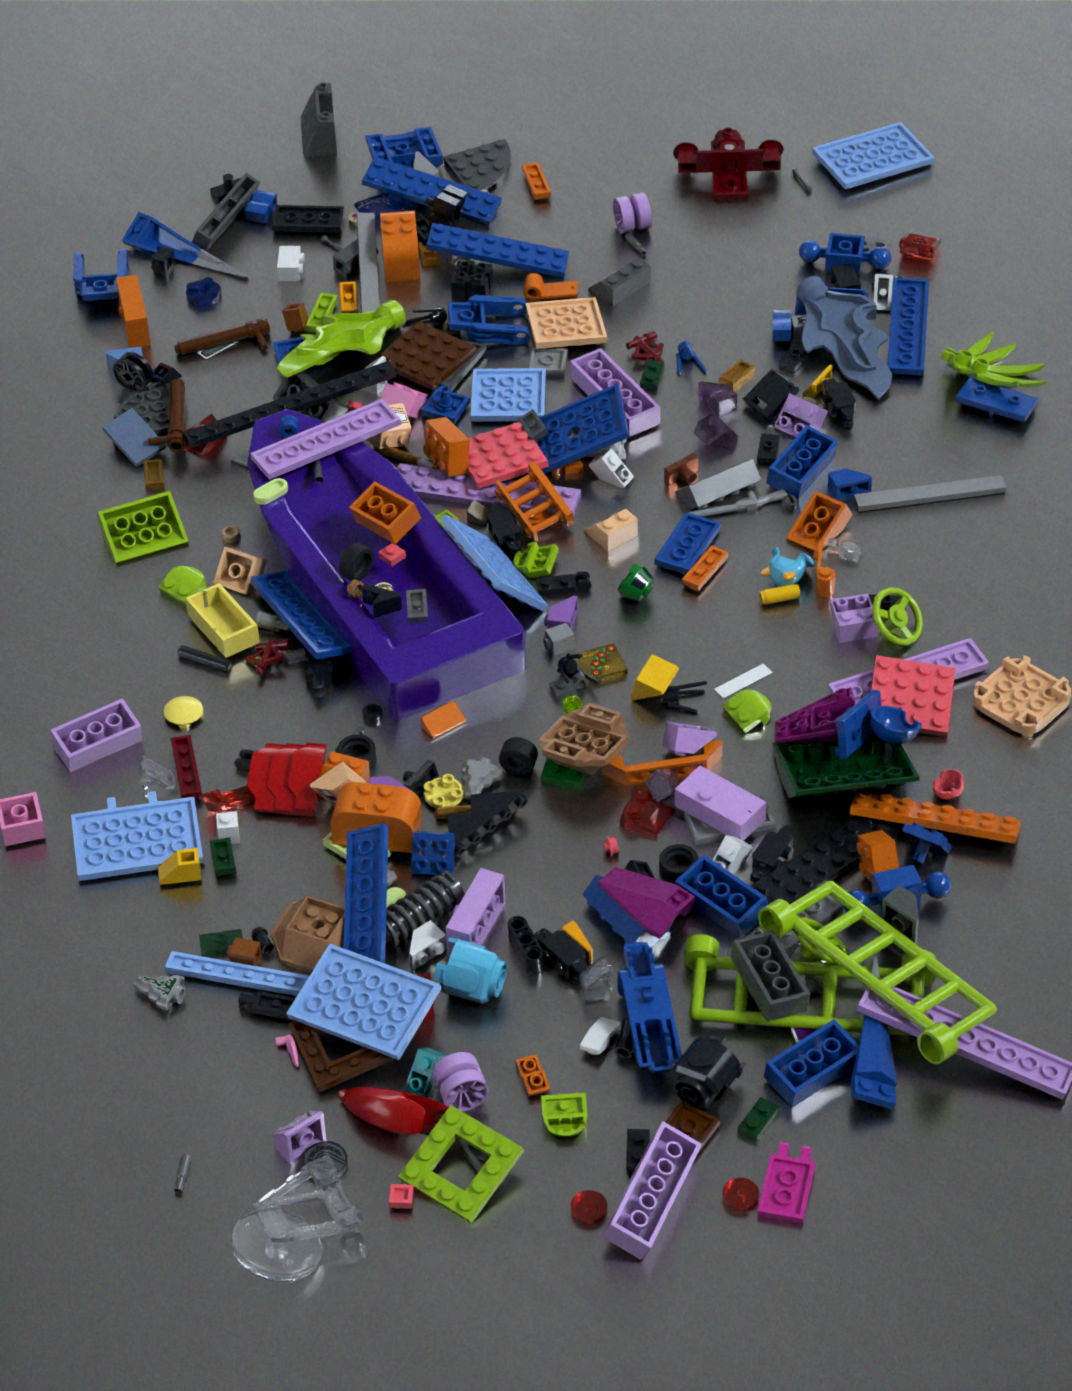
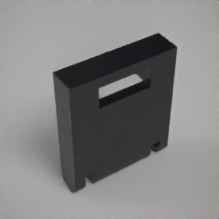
M771 369L743 400L770 422L783 408L789 393L796 395L799 388L776 370ZM759 399L767 404L764 410L758 406L760 403Z

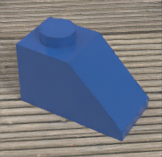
M845 468L828 473V488L836 500L853 497L854 494L871 492L872 477L871 475Z

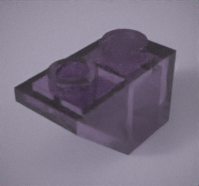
M699 382L697 392L699 399L718 416L737 409V394L728 385Z
M714 412L698 421L694 430V434L705 445L730 450L734 449L739 437Z
M658 769L650 774V779L645 781L657 803L665 802L675 796V788L679 785L676 770L664 769L661 771Z

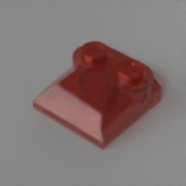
M907 232L900 239V253L906 258H913L914 256L919 257L922 261H930V259L934 258L941 239Z
M638 790L634 792L625 805L620 818V826L657 839L674 814L675 808L653 799V795L647 790Z

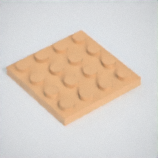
M596 297L526 303V313L536 349L607 343V334Z

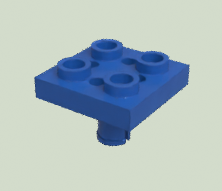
M446 385L436 388L422 407L421 415L433 419L447 417L455 424L469 405L470 397L450 392L449 386H447V390Z
M915 822L912 825L905 823L902 831L911 839L918 841L915 852L911 857L912 860L924 864L930 847L949 854L952 846L947 842L948 839L943 837L942 833L932 830L930 833L924 829V826Z
M414 831L411 873L439 875L441 871L446 870L454 875L455 833Z

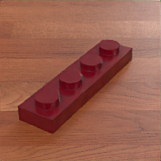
M191 735L172 737L171 745L181 797L201 798L202 790Z

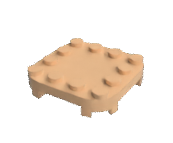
M1024 655L1023 659H1010L1007 656L995 672L983 682L978 681L975 684L973 706L1011 730L1021 733L1025 737H1032L1034 733L1042 730L1069 705L1071 697L1069 680L1064 676L1059 680L1030 664L1031 658Z

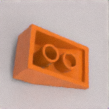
M815 491L786 539L818 552L819 541H823V548L826 547L843 531L853 514L847 504Z

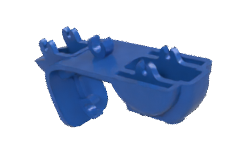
M647 942L625 944L624 957L626 968L618 969L617 991L620 996L626 999L635 1059L638 1066L648 1068L651 1073L670 1071L672 1064H676L682 1056L663 964H654L652 947H649Z

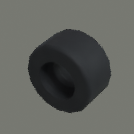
M512 737L504 742L499 754V763L505 771L513 775H527L532 772L535 766L538 750L531 741L525 738Z

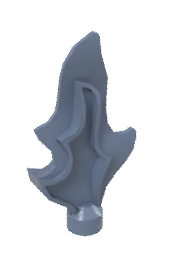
M818 276L806 278L799 284L796 290L806 310V322L802 333V343L805 352L810 353L814 349L824 347L832 353L844 377L866 387L876 399H880L891 387L892 373L877 354L879 346L885 343L889 337L882 330L870 325L868 320L876 319L877 305L871 298L860 294L829 291Z

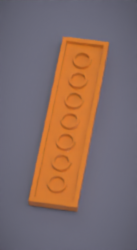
M857 791L850 807L851 815L910 825L915 822L925 828L1014 844L1016 843L1022 821L1012 816L999 817L989 812L984 814L976 813L972 809L960 810L950 805L937 806L931 802H914L910 798L897 799L888 794L875 795L870 791Z

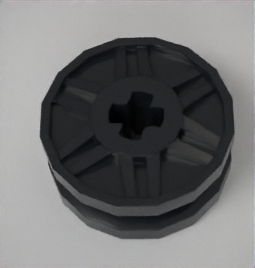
M126 352L113 365V375L117 382L126 390L134 393L143 390L153 378L150 364L142 356L134 352Z

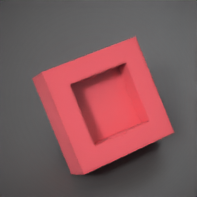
M391 543L380 550L378 555L381 560L392 567L406 558V551Z
M391 1184L389 1208L412 1209L414 1185Z

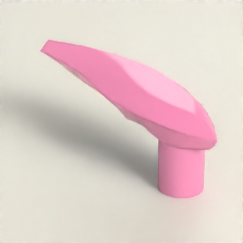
M289 1033L287 1036L277 1037L275 1039L276 1045H287L292 1061L298 1068L299 1059L294 1036Z

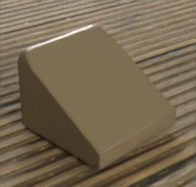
M473 500L467 510V522L486 525L488 514L492 511Z

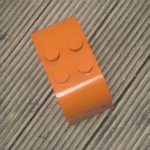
M415 211L380 213L385 282L420 280Z
M362 782L346 783L340 788L330 822L332 844L347 846V832L385 823L388 826V850L412 853L413 832L420 831L422 825L421 802L413 791L399 786Z

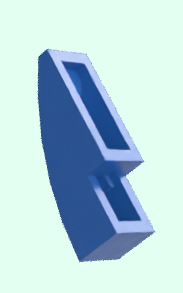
M773 310V341H791V310Z

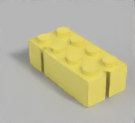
M220 583L204 589L207 607L204 606L203 593L201 591L185 598L188 616L207 638L217 646V649L225 658L260 643L258 625Z

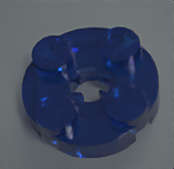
M210 277L188 283L186 286L187 301L194 306L195 303L200 304V307L212 306L222 296L220 285Z

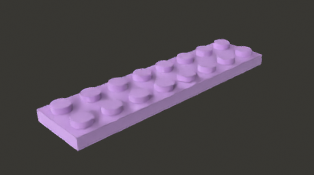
M380 399L250 453L251 459L270 480L401 425V419L383 399Z
M971 638L903 659L956 668L954 680L989 669L988 660ZM874 669L829 683L828 691L832 694L838 689L851 687L855 702L857 703L871 692Z

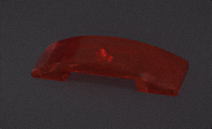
M247 786L222 794L216 789L199 795L206 808L213 812L234 811L255 804V797L247 789Z

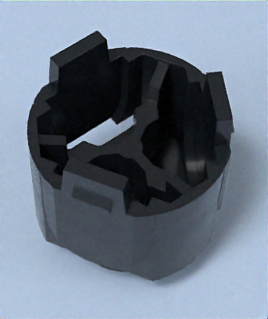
M711 1031L705 1038H696L673 1066L670 1073L674 1081L673 1091L681 1101L697 1109L708 1108L713 1101L720 1100L735 1079L741 1076L746 1063L742 1062L740 1064L737 1057L723 1045L726 1040L725 1035Z

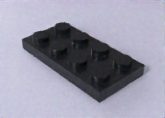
M276 205L272 231L341 233L345 208L344 206Z

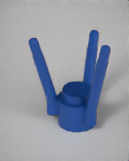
M688 341L681 342L678 345V353L676 354L677 373H681V359L689 360L692 357L703 372L707 373L705 366L696 355L691 343Z

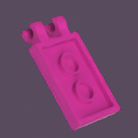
M780 1142L778 1154H770L758 1207V1216L803 1224L816 1165L815 1161H810L812 1147L802 1146L801 1156L798 1159L788 1157L789 1143Z

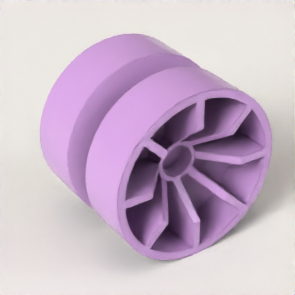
M644 192L632 194L630 200L627 196L613 199V215L620 234L633 232L635 227L637 230L651 228V208Z
M467 1052L453 1053L442 1058L435 1065L432 1075L444 1105L449 1107L452 1105L463 1112L479 1106L488 1096L489 1088L474 1055Z

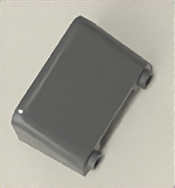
M322 82L314 88L301 115L302 145L305 156L337 155L331 83Z

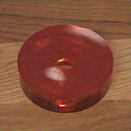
M747 1178L731 1179L723 1187V1203L733 1212H749L759 1202V1189L753 1181Z
M581 1191L571 1201V1215L580 1224H598L607 1215V1200L597 1191Z

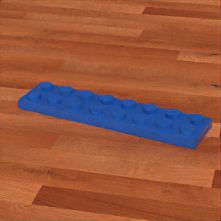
M376 156L362 179V185L429 207L432 206L425 204L426 198L429 197L434 200L435 196H438L440 191L450 184L468 192L460 217L487 226L491 224L502 202V197Z
M432 223L426 250L564 278L569 251L436 223Z
M893 279L888 368L892 374L924 375L929 279Z
M287 571L251 576V585L315 659L322 660L328 657L352 653L353 646Z
M382 823L347 832L344 949L385 964L388 826Z

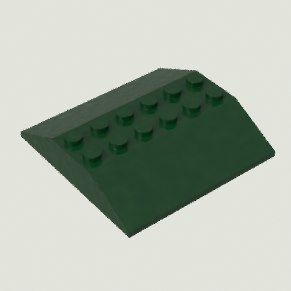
M876 734L849 755L847 759H841L840 756L835 754V749L839 748L838 742L772 743L781 782L789 798L800 799L809 795L822 796L825 793L841 794L844 791H863L866 788L881 789L885 786H903L906 783L920 781V777L901 744H888L878 738Z

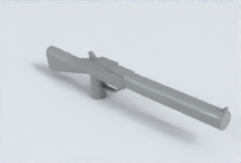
M784 489L757 499L754 492L750 491L747 493L748 498L740 499L736 504L688 513L706 517L734 511L754 510L758 507L762 508L761 505L781 501L788 494Z

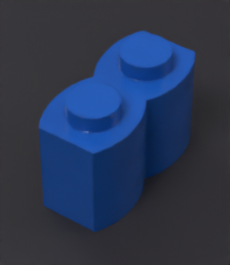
M256 190L251 195L248 205L246 204L244 207L246 220L266 224L278 203L277 193Z

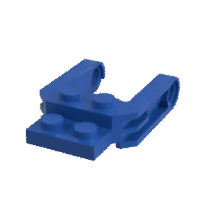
M127 249L118 251L117 274L84 276V255L81 252L74 253L73 280L75 293L81 295L83 301L118 298L116 278L128 276Z
M474 295L466 303L448 302L449 330L466 331V337L476 343L524 345L530 340V331L526 327L485 323V315L509 317L525 315L526 301L523 298ZM515 305L523 306L519 310L513 308ZM518 333L526 334L522 338L516 336Z

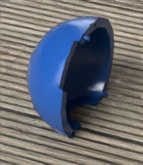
M878 706L870 712V725L873 732L878 738L888 744H905L914 739L922 727V724L917 720L913 724H909L906 719V712L901 709L902 707Z

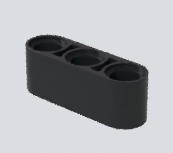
M513 916L508 920L509 941L526 972L538 974L544 967L543 950L527 920L522 916Z

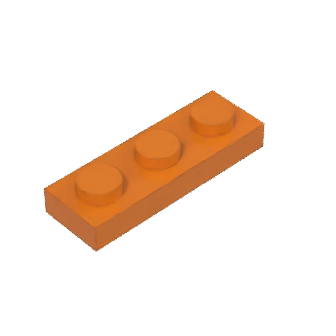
M539 162L522 165V171L534 200L551 197V190Z
M711 545L682 578V585L699 591L728 558V552Z

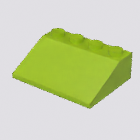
M171 491L98 511L97 521L116 564L189 543Z

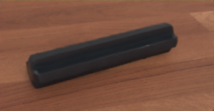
M181 645L177 650L180 657L226 672L232 667L230 660Z

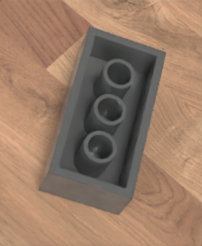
M773 930L734 940L730 958L767 1022L807 1011L810 993Z

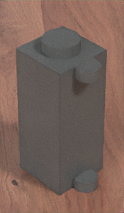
M358 239L333 255L334 270L346 277L359 268Z

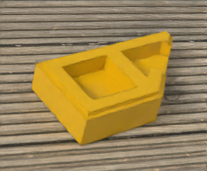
M418 242V251L422 265L440 264L438 252L426 250V246Z

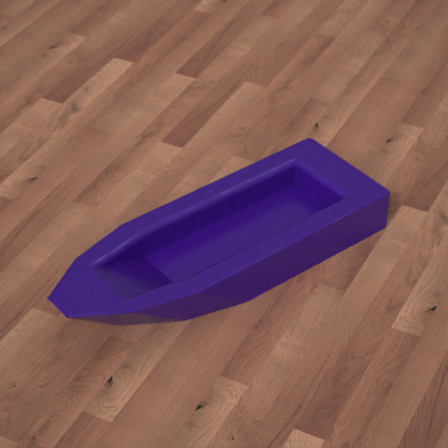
M290 409L254 421L247 463L254 489L256 490L277 478L284 479L288 484L286 494L266 505H260L263 517L286 570L353 646L352 653L344 654V656L393 721H401L526 669L524 627L390 461L361 441L320 458L323 473L322 483L315 482L314 461L269 480L252 461L250 453L286 439L279 432L280 419L285 415L295 416L298 419V433L320 425L324 421ZM374 481L413 502L421 516V519L396 544L406 551V558L392 567L381 560L378 555L380 550L392 542L357 523L349 509ZM360 543L373 551L374 561L371 570L360 582L401 593L402 609L400 611L374 617L373 605L363 603L362 597L354 599L349 597L347 586L351 581L343 577L338 569L340 558L349 545ZM426 589L428 622L408 623L406 590Z

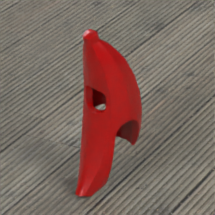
M357 1087L350 1090L342 1089L339 1093V1100L344 1101L346 1107L355 1116L368 1124L398 1135H416L421 1132L430 1133L449 1108V1106L433 1099L388 1088Z

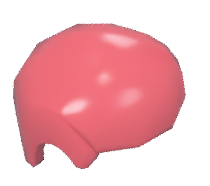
M959 770L941 771L940 778L938 780L934 779L933 782L934 794L940 799L953 800L961 795L964 790V778Z

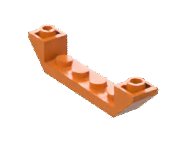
M722 740L709 741L702 747V755L624 766L622 755H616L607 766H601L602 774L626 786L688 777L699 766L708 770L712 769L722 757Z

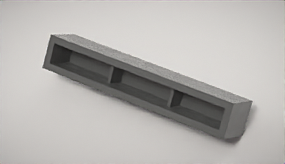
M245 173L196 230L192 243L208 251L244 209L245 205L250 202V197L258 189L260 181Z

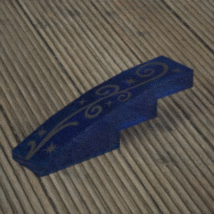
M384 193L356 202L354 207L359 213H375V215L380 216V213L392 212L393 210H408L409 204H423Z

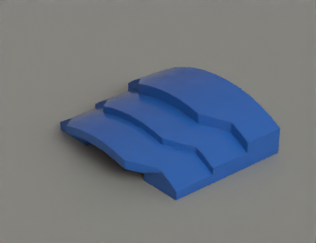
M431 127L418 128L415 131L398 135H382L381 133L365 136L372 159L376 156L413 168L415 153L419 151L435 168L443 164V155Z

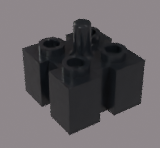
M449 184L440 191L438 196H435L434 200L427 197L425 204L434 207V211L431 210L428 220H430L428 227L431 228L432 223L455 227L460 220L462 206L465 203L468 192Z
M473 260L458 261L455 274H453L451 280L452 299L466 300V298L474 295L489 296V289L491 290L493 283V264L479 263L475 265Z

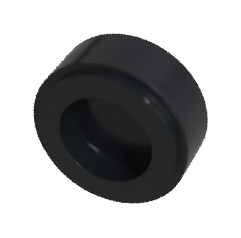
M377 704L365 706L362 710L363 719L368 723L379 722L383 717L382 708Z

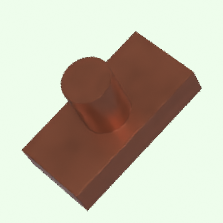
M691 453L664 468V483L670 486L683 478L687 482L693 483L697 478V474L694 472L698 471V456L695 453Z

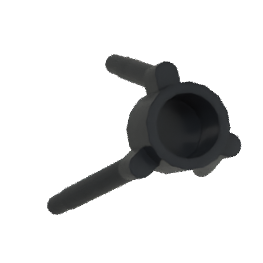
M440 306L413 309V313H431L426 316L406 320L405 324L430 319L432 323H435L432 327L436 329L443 326L444 321H447V313Z
M567 653L565 657L559 660L557 672L561 674L566 683L570 682L566 674L582 672L577 669V663L574 660L582 658V654ZM583 672L586 679L599 684V680Z
M707 681L668 686L662 695L663 703H668V708H678L698 713L697 709L676 704V702L680 701V695L705 693L704 689H681L706 685Z
M624 1019L615 1050L619 1056L630 1058L634 1055L631 1025L624 1036L627 1020Z

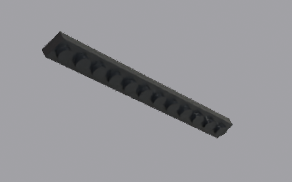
M386 361L184 432V437L192 449L254 427V421L286 409L298 412L397 377L396 371L390 361Z

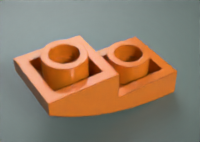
M537 1054L515 1060L518 1073L529 1096L550 1091L544 1069L542 1070Z

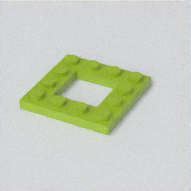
M451 1105L399 1174L398 1178L405 1184L414 1185L415 1190L472 1224L521 1157L524 1149ZM457 1137L490 1156L465 1191L433 1172Z

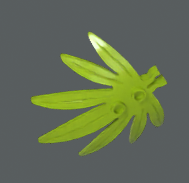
M994 331L967 350L956 352L952 348L947 347L946 350L942 351L940 359L948 361L946 366L968 377L996 386L1032 387L1045 385L1047 380L1033 381L1006 377L1034 373L1043 369L1044 363L1010 366L989 365L1008 356L1016 346V343L982 354L989 346Z

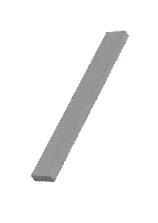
M357 212L361 313L374 311L379 306L375 213Z
M1002 475L854 494V501L858 512L1005 493L1006 485Z

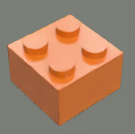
M883 830L858 835L859 842L856 843V847L862 861L859 863L861 874L869 881H873V873L899 868L895 840Z

